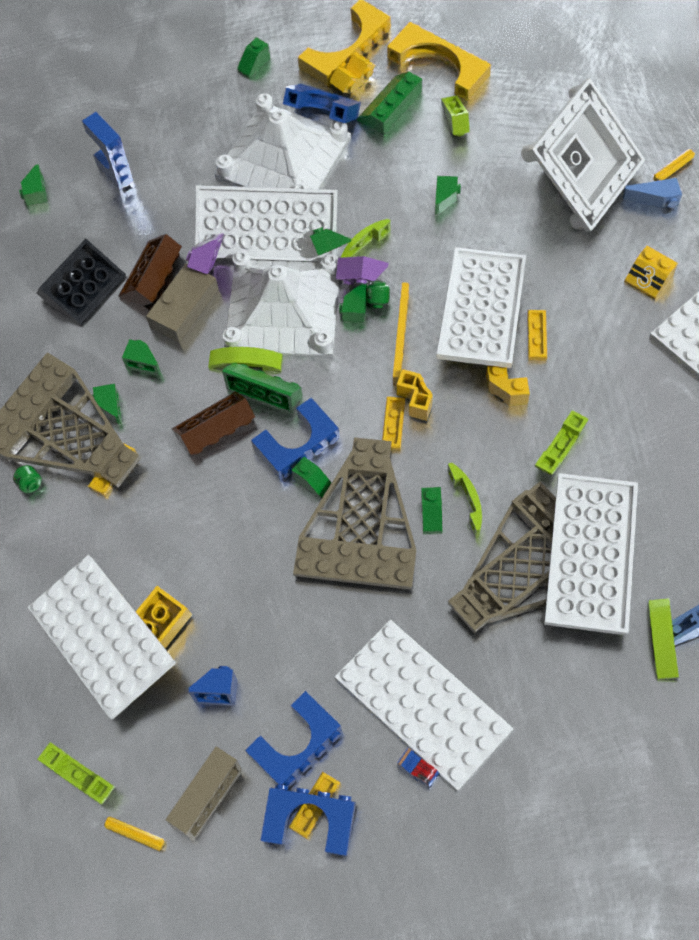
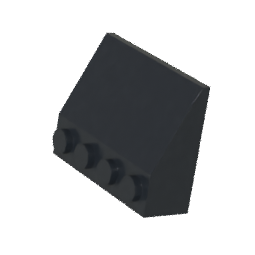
M85 238L39 287L36 294L50 306L81 325L126 274Z

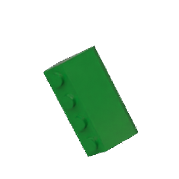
M409 71L396 75L360 114L357 121L385 135L422 93V78Z
M232 363L222 370L227 390L237 392L294 414L303 396L302 388L297 383H289L278 376H270L261 370H253L245 364Z

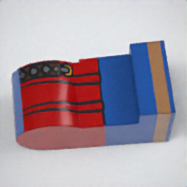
M410 748L406 749L397 762V768L429 788L439 775L437 769L417 756Z

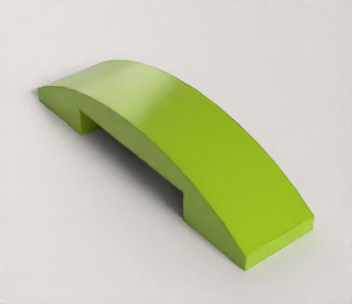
M384 219L365 227L352 238V242L347 244L341 258L354 257L373 238L380 241L391 231V221Z
M255 347L218 348L210 351L208 368L224 369L232 363L245 364L248 367H262L263 371L281 372L283 354Z
M572 410L550 446L536 462L535 467L552 476L576 443L589 419Z
M452 462L448 463L447 472L454 488L462 486L473 511L469 514V524L475 538H478L482 524V509L479 496L467 475Z
M670 599L649 600L658 680L679 678Z
M51 742L37 759L101 805L115 788L111 783L89 770Z

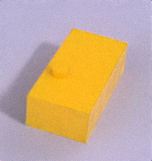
M159 586L153 589L136 610V613L164 648L169 645L192 616L187 607Z

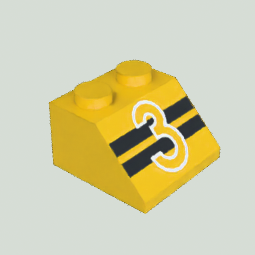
M646 246L635 260L624 282L655 300L674 276L678 263L653 248Z

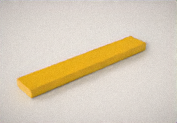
M402 282L393 386H397L403 362L409 299V284Z

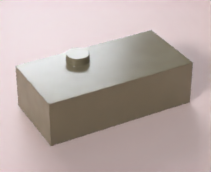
M187 263L146 316L151 329L179 343L219 290L216 277L187 267Z
M216 746L165 819L167 823L193 842L242 770L237 759Z

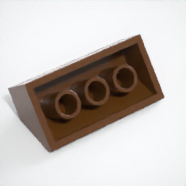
M167 234L149 240L118 297L142 306L154 303L158 297L159 289L165 284L166 276L173 269L174 261L180 256L179 251L182 246Z
M233 392L171 429L184 449L190 455H196L202 452L204 447L219 442L221 437L233 434L238 427L250 424L255 415L246 398L237 392Z

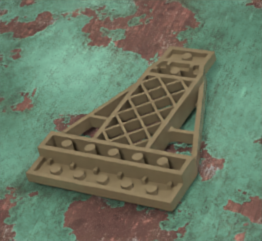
M48 352L0 409V456L9 462L17 461L91 474L94 477L103 478L119 488L141 459L139 454L124 445L76 370ZM77 379L86 393L75 406H71L61 400V398ZM89 400L92 401L105 421V425L99 424L80 412ZM61 410L60 417L52 418V412ZM65 410H67L71 414L65 415ZM75 419L74 426L66 427L67 420ZM79 419L86 423L79 424ZM62 422V428L53 429V423ZM49 425V431L41 433L40 426ZM89 428L88 435L80 436V429ZM93 428L97 429L100 432L93 433ZM76 431V437L67 439V432ZM63 433V440L55 442L54 435ZM30 436L44 444L34 458L16 455ZM103 437V441L100 444L94 445V438ZM90 440L89 447L81 448V441ZM77 442L78 449L69 451L68 444ZM52 449L74 464L42 460V458ZM91 452L89 459L83 460L82 453Z
M354 437L352 451L299 535L293 576L412 590L416 546L390 460L392 441ZM359 477L364 484L355 489L351 482ZM364 477H372L368 481L364 479ZM343 478L339 509L337 511L322 510L339 481ZM378 479L383 486L375 491L370 484ZM390 483L393 484L403 519L386 516ZM347 486H349L353 492L346 496ZM367 487L372 494L364 499L359 492ZM382 491H384V498H383V500H382V499L380 498V496L378 495V494H380ZM356 495L361 502L353 507L348 500ZM375 497L380 504L372 509L367 502ZM345 503L350 508L346 513H344ZM365 505L369 512L361 517L356 510ZM382 508L381 518H380V517L376 514V512ZM354 513L358 520L350 525L345 518ZM373 515L378 522L370 527L365 520ZM318 516L337 518L334 539L309 538L306 535ZM343 520V522L347 525V528L341 532ZM362 523L367 530L359 535L354 528ZM385 524L405 525L411 548L383 546ZM380 526L379 535L377 536L373 530ZM349 531H352L356 536L351 542H347L343 537ZM371 533L376 540L366 544L362 538Z
M541 481L530 490L526 489L512 500L510 507L470 579H468L460 592L448 600L450 607L474 633L486 623L496 622L546 606L547 599L516 608V606L540 587L544 586L548 589L549 571L546 574L544 573L545 566H550V562L545 561V553H551L556 497ZM512 512H516L531 528L529 532L515 543H512L502 532ZM497 538H500L509 548L481 569ZM532 539H541L543 541V548L532 547ZM517 551H529L528 560L517 559ZM531 552L543 553L542 561L531 560ZM502 562L514 563L513 572L502 571ZM516 564H527V573L516 572ZM530 566H542V574L530 573ZM487 574L499 575L498 584L486 583ZM501 576H512L513 584H501ZM515 577L527 578V586L515 585ZM530 578L538 579L531 586H529ZM490 588L498 589V595L496 596ZM500 589L512 590V599L500 598ZM515 590L523 591L514 599Z

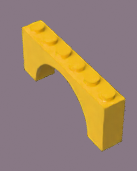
M364 0L357 1L350 8L351 20L361 30L357 41L348 48L337 52H319L308 47L298 56L299 69L329 87L331 85L329 81L336 67L346 68L353 54L363 55L367 53L370 47L377 43L385 33L390 31L391 16Z
M409 22L387 46V58L399 65L411 57L423 54L438 55L452 62L459 72V77L455 82L454 94L466 101H469L490 77V63L412 22Z

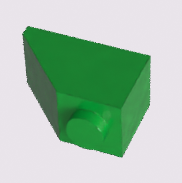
M258 37L252 40L245 47L237 71L248 78L255 74L270 59L269 44Z
M37 164L21 181L22 189L19 192L21 199H25L27 206L47 202L43 174L39 164Z
M437 176L435 215H439L457 201V194L461 193V184H458V176Z
M323 227L313 230L314 234L310 236L318 256L352 242L350 237L330 229L323 230Z
M367 283L365 285L360 284L344 296L343 303L339 305V314H342L343 321L364 323Z
M129 339L122 356L125 367L160 375L159 365L147 343L141 340Z
M115 383L93 387L92 396L104 415L118 425L122 424L119 394Z
M303 457L292 469L293 480L322 500L332 483L324 472L306 457Z
M441 487L421 488L423 533L442 532Z

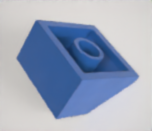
M219 666L218 669L212 668L191 685L188 692L195 703L235 705L238 680L233 669L227 666Z

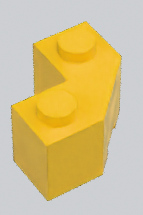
M353 54L346 68L336 67L329 82L342 92L352 94L368 81L376 65L362 55Z
M487 365L486 379L488 392L503 399V402L508 406L528 404L530 392L527 377L508 379L507 367Z
M402 369L397 382V396L411 399L409 404L410 417L427 421L432 408L433 394L427 388L421 374Z

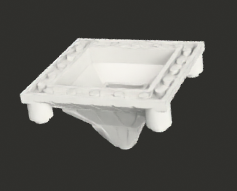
M587 78L581 84L570 88V99L535 143L523 146L521 156L527 163L537 161L556 189L559 190L564 200L574 212L570 218L571 226L576 230L585 229L586 232H590L645 159L591 78Z
M269 94L258 95L256 97L257 110L233 145V148L228 155H221L216 159L217 170L214 173L215 178L238 187L320 189L351 138L347 124L335 121L330 127L273 106L272 97Z
M246 251L236 252L233 255L234 274L227 329L223 332L224 348L255 347L279 352L283 356L333 358L340 281L336 279L338 257L335 254H327L319 263L251 260L249 253Z

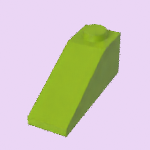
M458 96L441 98L452 134L462 136L465 133H469V114Z

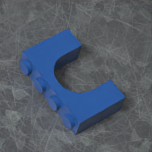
M301 83L286 87L283 99L284 105L293 108L315 107L330 112L329 119L341 123L357 119L361 106L359 101Z
M94 112L83 119L82 123L85 132L101 149L93 154L96 165L121 190L133 182L121 137L97 112Z
M312 398L296 408L299 419L311 431V437L305 445L294 449L285 448L267 430H264L251 440L253 449L279 480L290 476L292 469L303 457L309 460L314 455H319L329 444H334L340 437L339 428Z
M306 691L291 705L292 711L311 731L310 743L304 751L293 756L282 755L261 735L245 750L247 755L275 784L285 785L288 788L296 781L295 777L300 772L304 773L311 766L310 762L315 757L319 758L326 751L325 747L330 742L334 743L341 736L340 732L342 731L341 725Z
M276 784L275 788H269L260 841L284 844L288 820L292 811L302 804L309 803L320 807L328 819L329 828L325 852L347 856L356 802L351 801V796L339 795L337 799L331 798V793L318 791L317 795L309 794V789L297 788L295 792L289 791L288 786Z

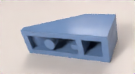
M677 178L625 186L623 200L659 208L678 206L682 197Z
M699 605L672 620L675 645L699 637Z

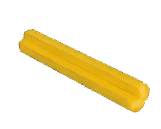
M691 149L686 150L654 174L653 180H665L693 159L695 153Z
M110 816L105 821L104 827L158 851H161L164 846L165 840Z

